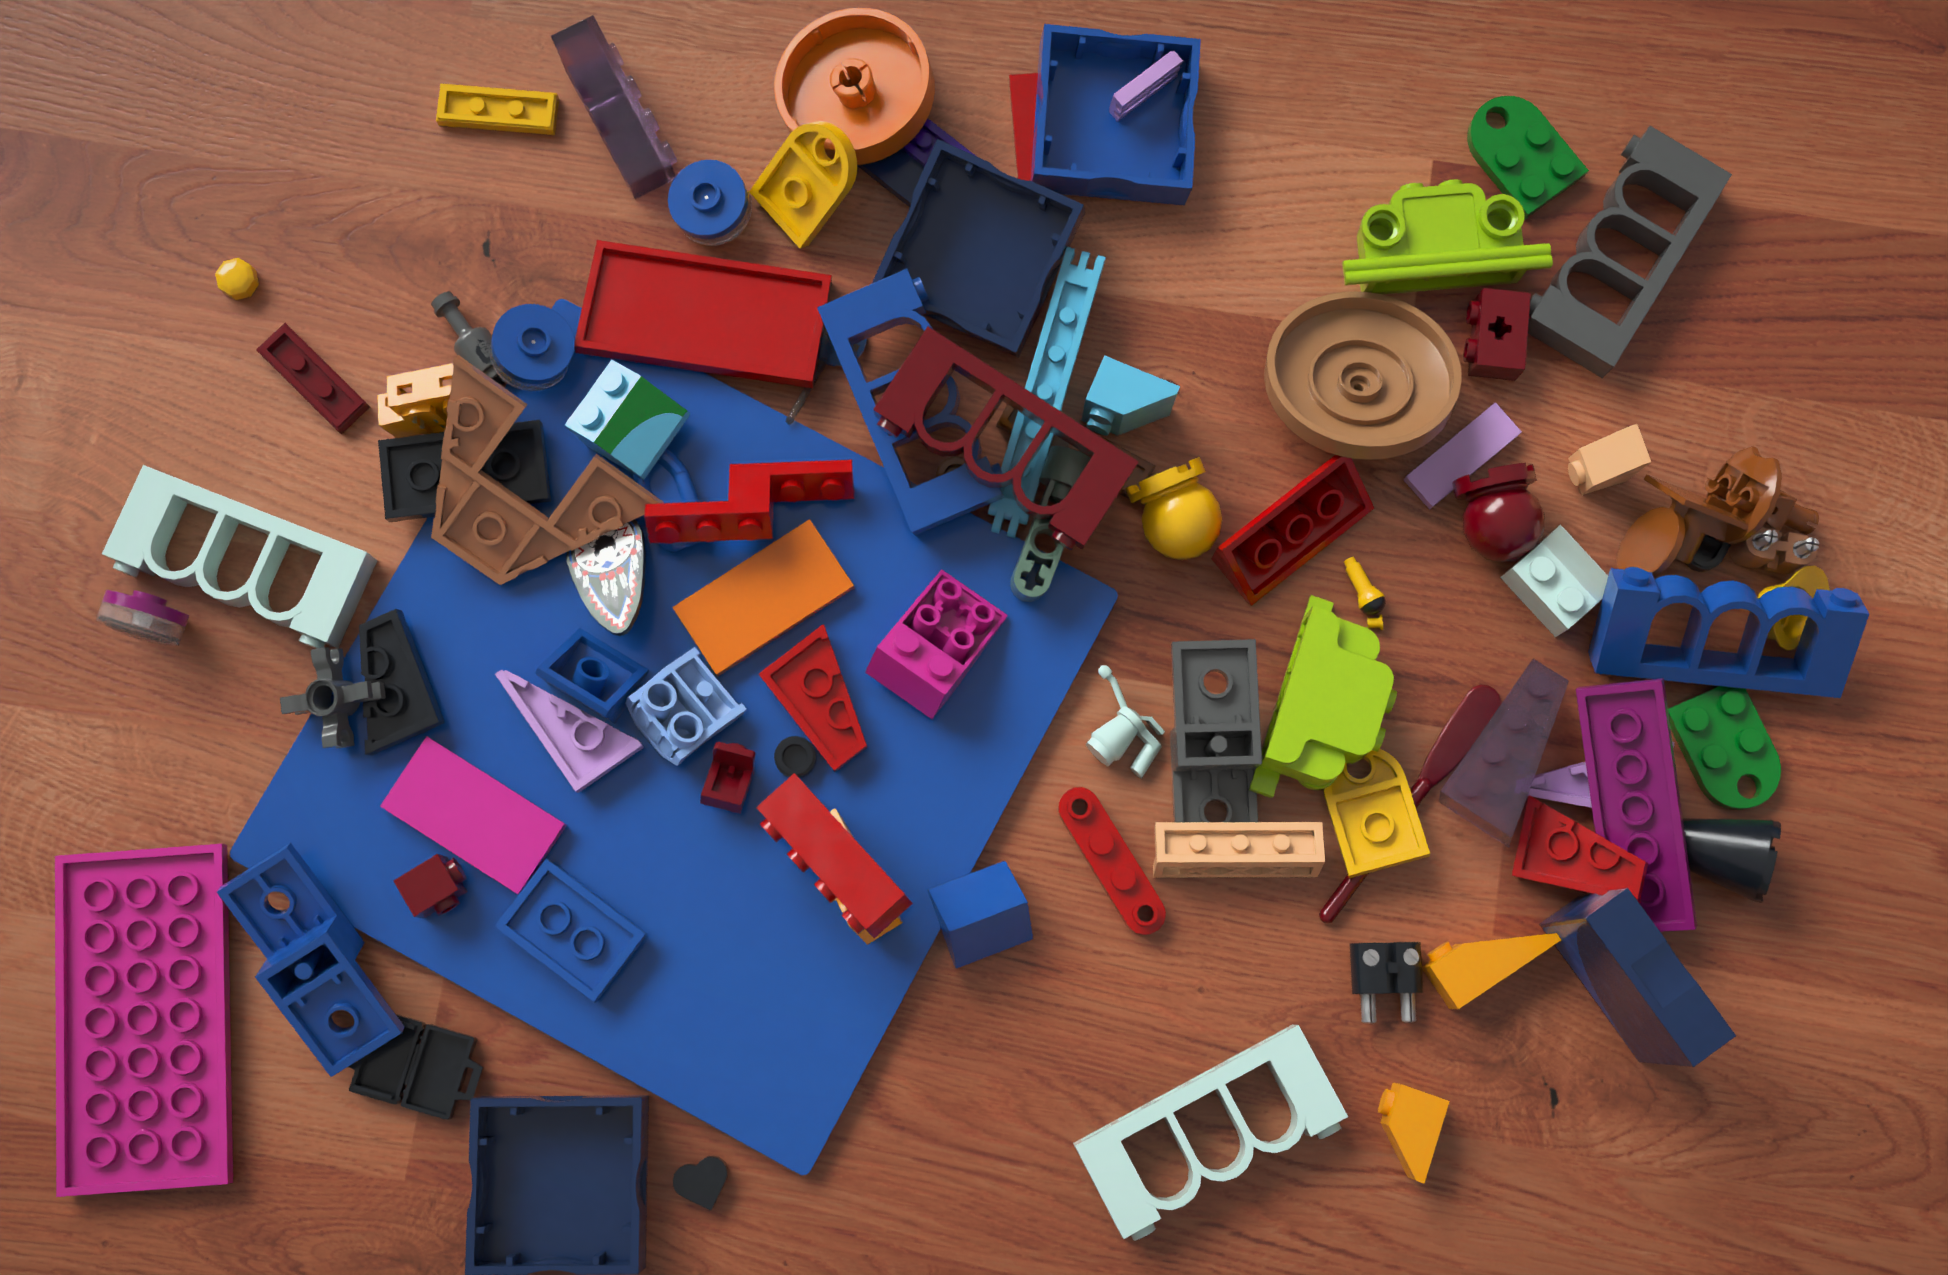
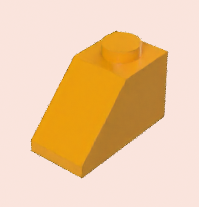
M1392 1083L1391 1090L1385 1089L1379 1102L1378 1113L1383 1114L1380 1123L1407 1177L1425 1183L1450 1101L1402 1084Z

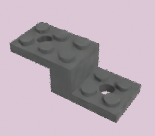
M1256 639L1172 642L1171 659L1175 727L1170 732L1174 822H1210L1204 814V808L1210 801H1219L1225 806L1227 815L1223 822H1258L1257 793L1249 790L1254 771L1262 764ZM1210 672L1222 674L1227 683L1225 691L1220 694H1212L1207 691L1204 686L1206 674Z

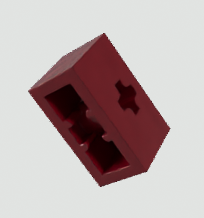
M1482 288L1474 301H1469L1466 323L1472 325L1471 339H1466L1463 351V361L1469 363L1468 376L1515 381L1524 372L1531 293ZM1495 335H1496L1497 337H1501V339H1500V340L1495 339Z

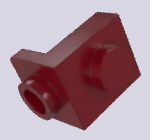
M716 742L713 748V761L701 792L700 804L741 814L754 776L755 751L749 750L737 743L726 744Z

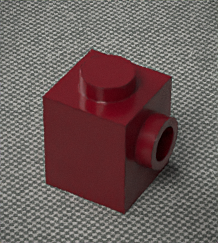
M440 854L434 855L393 880L414 917L426 918L436 912L437 916L449 912L460 904L458 897L467 893L462 883L467 878L460 864L455 858L449 860L447 856Z

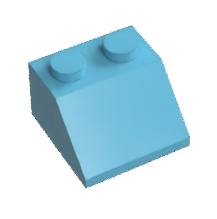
M1104 355L1085 399L1081 421L1086 422L1087 428L1097 434L1108 436L1109 433L1117 436L1169 416L1180 386Z

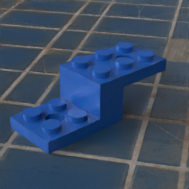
M291 842L218 889L217 894L267 958L255 978L330 1077L403 1032L405 1026L355 960L365 942ZM271 892L284 893L290 901L289 908L285 910L273 908L268 901V894ZM337 1010L349 1012L354 1018V1025L350 1027L336 1025L332 1019V1013Z

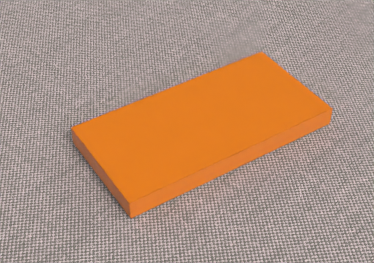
M809 519L672 608L718 677L855 587Z

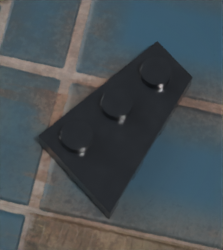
M391 610L359 625L361 675L365 676V681H371V683L384 682L386 696L385 699L363 702V718H367L368 740H364L365 755L372 756L445 722L402 610Z

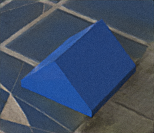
M579 628L537 667L535 674L548 684L615 724L626 708L625 702L628 696L638 689L647 675L648 669Z
M1006 861L927 889L956 969L1033 939L1028 902Z

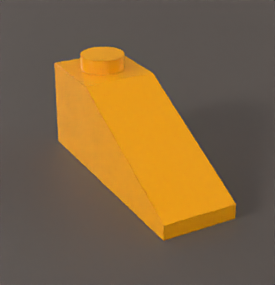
M1557 933L1455 944L1453 946L1447 941L1427 954L1431 961L1423 965L1422 969L1449 1009H1460L1560 942L1561 938Z

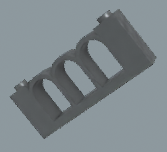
M1649 126L1640 138L1633 135L1622 151L1621 156L1625 157L1626 161L1619 170L1621 174L1605 194L1603 200L1604 210L1598 212L1580 233L1576 243V255L1570 257L1554 275L1550 286L1542 296L1535 293L1530 299L1528 334L1601 378L1616 365L1732 176L1728 171L1652 126ZM1626 185L1645 187L1686 213L1673 234L1627 206L1623 198L1622 188ZM1601 228L1616 230L1657 254L1659 257L1646 278L1640 277L1603 254L1595 242V231ZM1573 272H1583L1591 275L1632 301L1619 322L1615 324L1575 299L1567 287V276Z

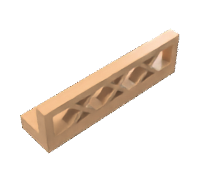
M1156 822L1154 827L1155 859L1153 863V878L1318 877L1325 863L1322 822Z

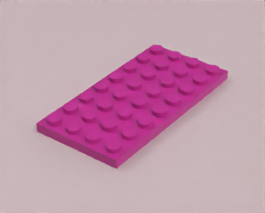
M226 844L55 856L56 1197L233 1183L229 914L227 905L217 894L218 889L228 882Z

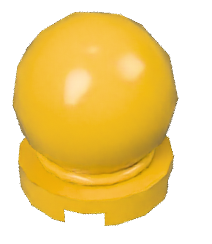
M1200 457L1188 461L1191 467L1190 470H1188L1186 464L1178 467L1175 466L1138 482L1141 490H1139L1137 484L1125 488L1131 503L1141 500V503L1145 504L1141 518L1144 535L1151 546L1165 557L1178 560L1199 557L1211 549L1220 535L1222 525L1220 505L1209 489L1197 483L1199 478L1196 476L1206 472Z

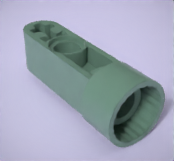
M1052 446L1039 477V481L1046 486L1039 505L1049 506L1047 505L1048 501L1054 504L1061 502L1067 496L1091 458L1082 452L1070 448ZM1034 517L1013 571L1010 587L1013 594L1022 601H1035L1048 590L1064 547L1055 540V550L1051 553L1040 552L1034 543L1035 536L1039 534L1052 536L1054 531L1048 528L1051 519H1038ZM1034 562L1042 564L1035 576V582L1039 583L1040 586L1035 585L1032 590H1027L1025 588L1026 581L1020 577L1028 575L1032 570Z

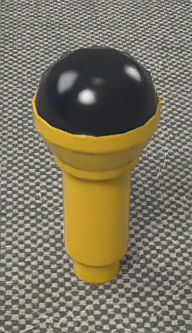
M1354 556L1346 559L1343 562L1346 566L1345 571L1358 593L1359 609L1367 615L1379 613L1386 604L1384 593L1375 586H1372L1361 564L1356 561Z

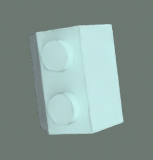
M1560 524L1500 578L1554 637H1557L1572 627L1603 598L1608 575Z

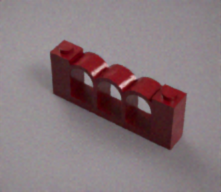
M928 326L873 409L875 417L879 419L876 425L895 438H898L900 433L910 438L916 429L920 442L930 452L942 457L957 456L964 453L966 468L978 483L990 488H1003L1012 484V493L1017 505L1030 516L1038 519H1051L1048 524V528L1054 531L1051 538L1069 550H1072L1074 546L1083 550L1139 462ZM955 370L991 393L992 396L962 439L955 442H940L933 439L926 432L924 418L928 409ZM1003 401L1042 427L1012 470L1003 474H990L983 471L975 463L972 450L975 442ZM1053 433L1091 459L1061 502L1052 506H1040L1031 502L1025 496L1021 487V480L1049 434Z

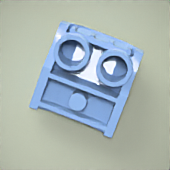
M695 647L663 668L645 685L628 696L625 702L637 728L663 758L676 766L681 764L686 757L702 744L735 722L747 710L742 703L738 705L700 660L698 657L700 652Z

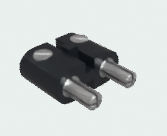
M1421 942L1350 943L1352 994H1360L1362 1022L1372 1024L1377 1021L1375 994L1400 993L1402 1022H1415V993H1423Z

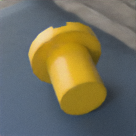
M1379 614L1378 618H1367L1368 628L1380 627V630H1384L1382 614Z

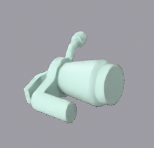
M1102 665L1098 673L1103 679L1106 678L1111 683L1121 709L1117 712L1118 716L1092 732L1091 739L1086 743V746L1101 763L1109 766L1113 761L1121 759L1137 735L1145 745L1130 766V769L1136 776L1142 779L1162 746L1146 729L1141 720L1146 721L1158 735H1162L1165 731L1152 717L1140 716L1136 711L1128 708L1117 679L1111 674L1112 670L1108 666Z

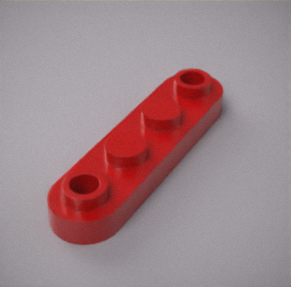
M1075 787L1068 790L1060 799L1058 805L1059 816L1126 926L1132 932L1139 935H1149L1158 931L1165 921V907L1097 796L1091 790L1083 787ZM1076 800L1085 802L1087 812L1083 815L1075 814L1072 811V803ZM1141 906H1148L1152 910L1153 916L1150 921L1144 922L1139 919L1137 912Z

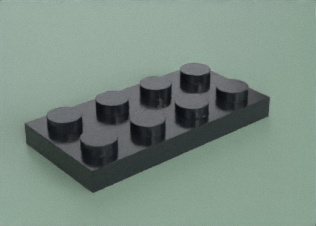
M540 419L514 423L481 468L483 472L529 504L551 502L543 423ZM444 432L378 440L385 519L389 523L435 517L437 486L440 480Z

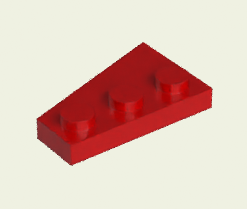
M823 624L760 672L759 676L833 771L836 772L865 750L867 744Z
M1528 796L1512 876L1590 894L1596 893L1602 896L1611 890L1628 888L1640 904L1648 867L1647 862L1532 796Z

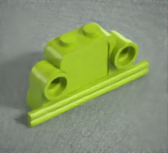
M1457 179L1444 181L1439 186L1424 187L1422 183H1409L1401 186L1400 190L1394 193L1389 204L1375 205L1364 214L1357 233L1359 259L1343 260L1345 285L1360 284L1361 292L1377 294L1517 283L1527 270L1552 267L1551 246L1549 243L1523 244L1521 227L1525 217L1524 210L1520 202L1512 196L1498 194L1486 200L1483 190L1478 185L1472 183L1463 184L1461 180Z
M1313 595L1309 597L1261 749L1262 764L1255 769L1249 790L1273 798L1280 774L1297 779L1301 785L1308 789H1325L1334 783L1338 775L1343 771L1345 763H1356L1371 750L1378 752L1382 745L1386 732L1385 728L1380 727L1384 713L1389 714L1397 696V691L1392 689L1394 683L1393 672L1386 664L1375 660L1380 651V643L1375 633L1366 627L1338 618L1331 612L1334 605L1333 602Z

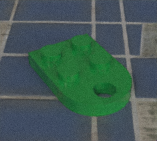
M1516 96L1493 98L1478 109L1470 122L1467 142L1473 158L1502 194L1512 196L1520 202L1524 210V220L1585 177L1589 171L1542 112L1534 104ZM1489 113L1500 114L1505 120V127L1500 129L1491 127L1486 121V115Z
M1718 686L1668 709L1671 731L1699 788L1710 801L1726 809L1743 810L1758 806L1773 795L1781 778L1780 759L1746 689ZM1742 776L1751 778L1755 783L1756 792L1750 799L1743 797L1738 791L1737 783Z

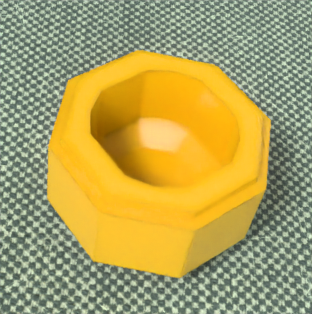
M240 258L223 261L215 273L218 288L235 300L251 297L259 285L257 272L254 267Z

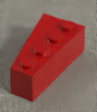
M795 773L756 807L766 818L760 823L764 830L776 843L781 838L788 842L792 847L787 853L789 858L803 873L808 868L814 871L820 878L814 883L815 887L830 903L836 898L840 900L847 908L841 916L858 934L866 929L875 939L913 904Z

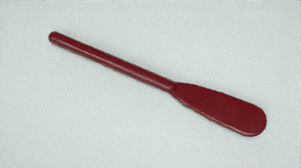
M1478 685L1468 691L1442 729L1426 757L1418 780L1410 789L1416 809L1431 788L1452 772L1499 716L1502 705L1501 698L1498 692L1491 686ZM1369 873L1349 878L1348 874L1319 913V918L1323 923L1329 924L1336 919Z

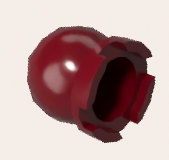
M1517 463L1488 469L1489 477L1471 482L1469 474L1454 480L1452 485L1455 498L1469 502L1463 513V533L1471 549L1487 560L1514 562L1524 558L1537 546L1544 533L1545 514L1538 498L1526 490L1528 485L1537 481L1533 464L1526 466V463Z

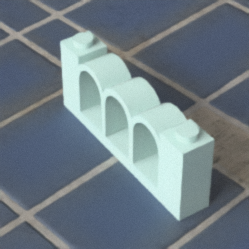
M145 465L140 470L102 552L104 556L115 561L114 569L137 578L139 571L151 576L157 574L178 586L192 587L200 585L205 593L228 606L240 608L252 605L254 610L266 619L302 634L299 642L316 649L324 647L325 644L339 648L378 561L363 550ZM187 503L216 514L203 546L192 565L184 570L170 571L166 564L165 555ZM238 524L268 534L269 536L257 563L245 585L235 591H221L217 582L218 568ZM290 543L321 555L303 598L298 605L289 611L274 612L269 605L268 595Z
M1292 1024L1079 1139L1073 1144L1123 1239L1131 1236L1133 1241H1136L1156 1229L1153 1223L1161 1219L1157 1209L1174 1210L1184 1207L1195 1197L1201 1184V1175L1209 1180L1223 1182L1237 1178L1249 1166L1253 1158L1254 1147L1263 1152L1278 1153L1290 1149L1299 1141L1303 1133L1310 1137L1317 1134L1319 1139H1323L1340 1130L1342 1127L1339 1122L1347 1118L1348 1115L1300 1026ZM1264 1063L1268 1065L1291 1111V1123L1287 1132L1279 1139L1270 1142L1260 1141L1252 1134L1225 1085ZM1214 1090L1232 1121L1240 1140L1239 1153L1235 1161L1228 1167L1218 1170L1208 1169L1200 1163L1173 1113ZM1162 1118L1167 1123L1189 1169L1188 1180L1184 1188L1176 1195L1167 1198L1156 1197L1147 1191L1121 1143V1140Z

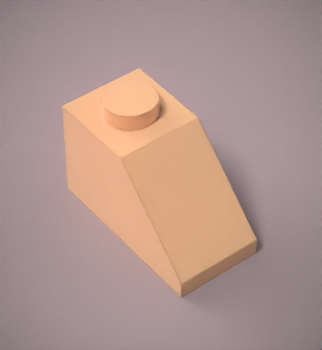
M1638 425L1629 426L1579 448L1568 458L1570 461L1568 473L1572 483L1575 486H1579L1582 495L1628 481L1651 463Z

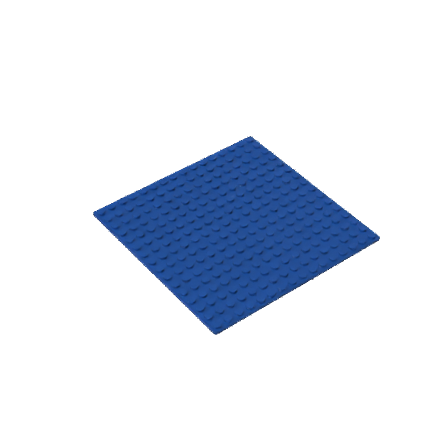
M559 299L554 303L552 310L560 314L569 324L575 341L582 308L565 299ZM574 349L568 368L555 380L544 384H526L510 378L505 386V389L528 404L515 423L539 419L543 423L551 502L530 505L548 518L596 454L633 480V473L587 447L565 426L611 360L642 376L690 413V416L667 448L687 468L700 502L728 501L730 464L852 460L854 499L774 502L773 539L702 541L676 552L668 551L658 543H650L644 515L636 518L635 520L644 534L646 551L645 586L638 617L632 629L623 636H616L610 633L590 614L572 580L566 560L567 552L549 560L546 564L533 570H528L516 578L499 585L432 539L433 519L435 517H428L366 622L391 610H402L445 723L371 756L365 755L364 740H368L367 718H363V702H360L354 714L348 716L355 746L341 749H336V747L323 748L322 716H316L311 713L232 846L230 857L249 869L291 842L356 929L800 1175H806L812 1170L941 929L927 889L971 873L1117 601L1118 593L1114 588L1059 560L1048 590L1035 601H1022L1013 594L1010 580L1025 541L1017 537H1008L1007 532L1000 529L999 534L991 532L992 524L971 513H967L915 536L911 533L885 468L704 372L575 353ZM911 482L912 487L918 486ZM810 519L855 588L717 677L672 607ZM1034 562L1032 570L1028 575L1020 577L1026 581L1025 588L1027 590H1032L1035 585L1040 586L1039 583L1035 582V576L1042 564ZM942 569L1008 616L956 690L935 717L931 719L866 674L865 671L877 646ZM823 624L867 748L838 771L834 772L812 744L816 752V764L813 770L807 776L800 778V780L829 811L836 808L854 839L913 903L900 915L902 924L868 945L849 927L847 921L841 916L843 913L836 899L830 903L815 887L814 883L820 878L814 871L808 868L803 873L789 858L787 853L792 847L788 842L781 838L776 843L764 830L760 823L766 818L756 808L789 778L779 771L774 761V753L778 744L791 736L803 737L811 743L761 679L759 673ZM579 628L648 669L647 675L638 689L667 665L695 647L700 652L698 656L735 702L738 705L742 703L747 710L735 722L702 744L686 757L681 764L676 766L663 758L637 728L627 706L614 724L537 676L535 672L537 667ZM359 634L344 657L342 667L343 680L351 681L352 683L365 681V676L361 675ZM500 670H507L630 737L639 740L644 748L577 793L495 674ZM334 692L332 693V696H331V702H332V704H333V702H334ZM426 736L567 824L544 861L546 859L552 861L648 934L596 1003H593L494 927L518 894L380 807ZM716 742L726 744L737 743L756 753L754 776L741 814L700 804L701 792L713 761V748ZM436 854L447 856L449 860L455 858L467 878L462 882L467 893L458 897L460 904L440 916H437L436 912L426 918L414 917L393 880Z

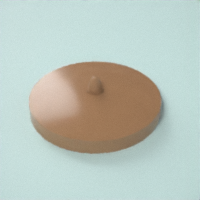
M1354 291L1321 296L1306 302L1292 311L1280 323L1272 336L1265 363L1264 381L1273 409L1285 425L1297 436L1311 445L1335 455L1373 460L1407 454L1434 439L1446 426L1454 411L1461 389L1462 373L1460 360L1453 343L1445 331L1427 314L1404 301L1390 296Z

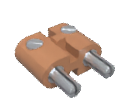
M1762 527L1749 539L1731 544L1729 551L1731 559L1737 565L1753 569L1764 566V570L1769 572L1789 574L1811 563L1816 558L1819 541L1816 538L1812 539V537L1791 532L1782 536V532H1779V530Z

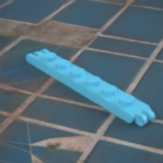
M1068 246L1063 257L1025 386L1026 390L1061 411L1106 260V257L1098 255L1094 262V269H1088L1090 253L1082 251L1078 266L1071 263L1075 256V248ZM1019 411L1002 463L1001 470L1003 473L1012 470L1017 465L1042 427ZM1053 433L1049 434L1021 480V487L1025 496L1033 503L1040 484L1039 477L1051 447ZM1012 484L1001 488L1005 498L991 503L988 514L995 516L991 532L999 534L1004 519L1010 520L1007 536L1015 538L1019 523L1027 525L1030 515L1026 514L1017 505L1012 493Z

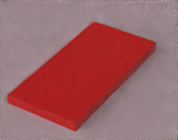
M597 240L574 341L575 353L813 388L824 323L817 307L829 302L832 275Z

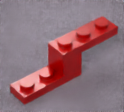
M852 460L730 464L728 501L645 504L644 517L649 542L670 544L675 542L773 539L774 502L854 499Z

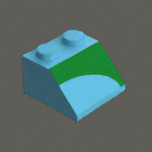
M611 360L565 426L587 447L644 480L688 419L690 413L642 376Z

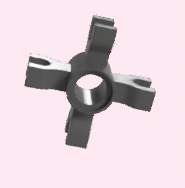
M329 647L312 649L311 658L317 672V680L310 683L305 694L281 697L282 714L295 713V715L312 713L316 716H322L323 748L336 747V749L355 746L348 716L356 712L360 702L385 699L384 682L371 683V681L352 683L351 681L343 680V649L336 648L330 650ZM334 692V702H333V704H332V702H331V696H332V693Z

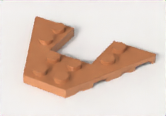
M457 355L454 358L450 399L447 405V423L444 430L441 453L440 480L437 486L435 502L436 513L433 519L431 538L497 584L502 585L528 570H533L546 564L549 560L565 552L573 551L598 539L599 536L623 527L624 524L645 515V504L663 503L658 497L596 454L548 518L481 470L528 404L461 356Z

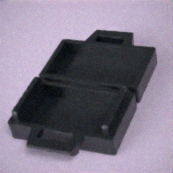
M396 1014L405 1026L403 1032L364 1056L358 1062L356 1061L348 1066L355 1070L349 1091L394 1105L401 1103L402 1107L442 1119H452L458 1100H471L474 1097L483 1069L482 1065L471 1060L477 1037L433 1024L426 1025L423 1021ZM469 1067L473 1069L467 1091L463 1093L461 1089Z

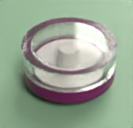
M106 590L95 621L113 631L138 640L161 645L179 646L189 615L167 607V600L145 592L134 590L131 596Z

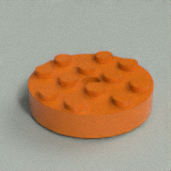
M849 8L818 18L793 38L778 63L774 80V92L778 110L790 133L797 127L812 122L823 121L831 123L847 135L854 147L857 165H863L891 156L906 146L918 134L931 112L935 95V80L922 41L909 25L898 17L881 10ZM858 84V86H859V88H860V90H861V92H862V95H861L860 91L857 89V87H856V86H853V85ZM827 138L824 143V149L827 156L833 159L835 156V146Z

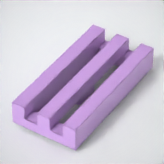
M1170 51L1114 93L1109 107L1110 114L1118 122L1175 79L1183 60L1175 51Z

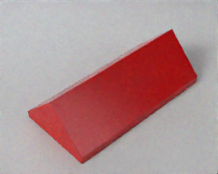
M1334 455L1217 547L1211 558L1212 561L1251 606L1375 509L1352 458Z

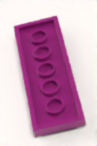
M1664 678L1578 687L1576 689L1595 833L1648 863L1640 905L1660 932L1696 930V912Z

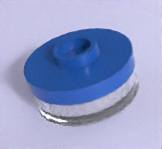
M701 160L686 166L674 178L668 193V207L672 218L689 239L702 245L715 246L733 240L745 229L752 213V199L748 188L734 168L718 160Z
M538 304L519 305L505 312L494 327L490 343V359L497 374L509 385L525 391H540L557 384L568 371L574 353V337L569 324L556 311Z

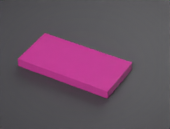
M427 736L380 805L389 813L518 895L539 869L567 826L564 822Z

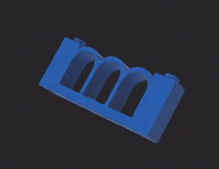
M905 269L819 306L817 309L911 533L916 536L1005 497L1001 488H990L978 483L969 474L965 463L953 471L912 487L896 448L918 439L916 429L910 438L902 433L899 434L898 438H895L876 425L879 419L875 417L873 411L877 404L874 396L885 392L899 369L868 382L853 345L898 325H915L923 331L926 330L927 326L932 328L926 318L922 316L926 313L922 302L928 300L929 297L919 276L912 279L908 269ZM950 376L946 382L949 391L947 404L940 413L924 420V427L928 434L947 427L958 428L967 434L972 427L969 422L960 416H956L960 396L958 386L952 376ZM978 438L972 450L975 463L983 471L990 474H1003L999 463L991 465L987 456L981 458L982 448L980 438Z
M1628 567L1625 570L1610 568L1588 654L1596 674L1646 679L1664 678L1666 681L1841 698L1869 617V612L1858 593L1845 588H1835L1833 590L1816 589L1813 598L1806 591L1792 586L1778 587L1764 593L1758 599L1753 589L1737 581H1721L1708 586L1700 593L1698 586L1689 578L1679 575H1666L1654 579L1652 572H1647L1641 568ZM1673 603L1692 605L1681 647L1646 644L1651 623L1657 612ZM1731 609L1750 611L1737 653L1703 650L1709 629L1714 619L1721 613ZM1789 615L1807 616L1794 659L1762 656L1768 633L1777 621Z

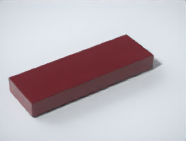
M286 323L256 349L340 434L344 433L370 408Z

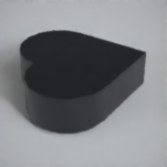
M714 1155L707 1156L697 1165L692 1163L685 1164L675 1172L673 1187L680 1196L711 1211L727 1180L728 1166L723 1159Z

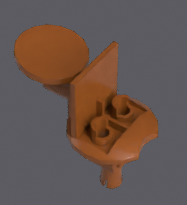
M1751 446L1738 451L1728 459L1713 480L1707 478L1705 482V489L1708 492L1706 498L1646 474L1644 480L1670 496L1672 504L1670 508L1659 507L1651 509L1633 523L1620 543L1617 554V567L1624 570L1628 567L1641 568L1647 572H1652L1655 578L1663 573L1675 559L1690 564L1706 535L1724 543L1735 544L1749 539L1762 528L1764 523L1775 530H1779V532L1784 525L1799 531L1801 534L1808 535L1816 528L1807 525V522L1818 525L1819 514L1813 509L1795 504L1796 498L1780 490L1782 473L1779 460L1763 458L1759 454L1758 448Z

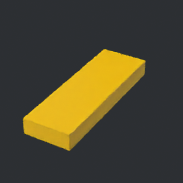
M440 84L436 122L439 126L555 135L559 97L557 93Z

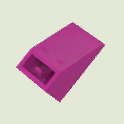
M941 569L877 646L865 673L933 719L956 690L1008 615Z

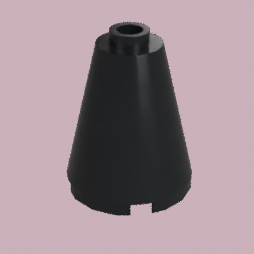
M1683 818L1690 871L1747 899L1762 903L1763 895L1767 894L1778 853V851H1775V846L1771 845L1773 838L1780 839L1781 823L1774 820Z

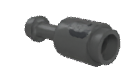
M447 291L438 295L432 301L431 306L434 308L435 315L437 317H445L459 336L454 345L455 353L498 384L502 385L510 377L500 369L493 357L491 349L492 335L485 327L472 328L458 309L460 300L452 292Z

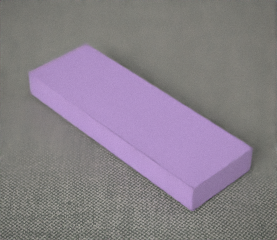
M1495 402L1403 480L1430 510L1454 490L1452 485L1454 480L1468 474L1471 476L1519 436L1522 431Z

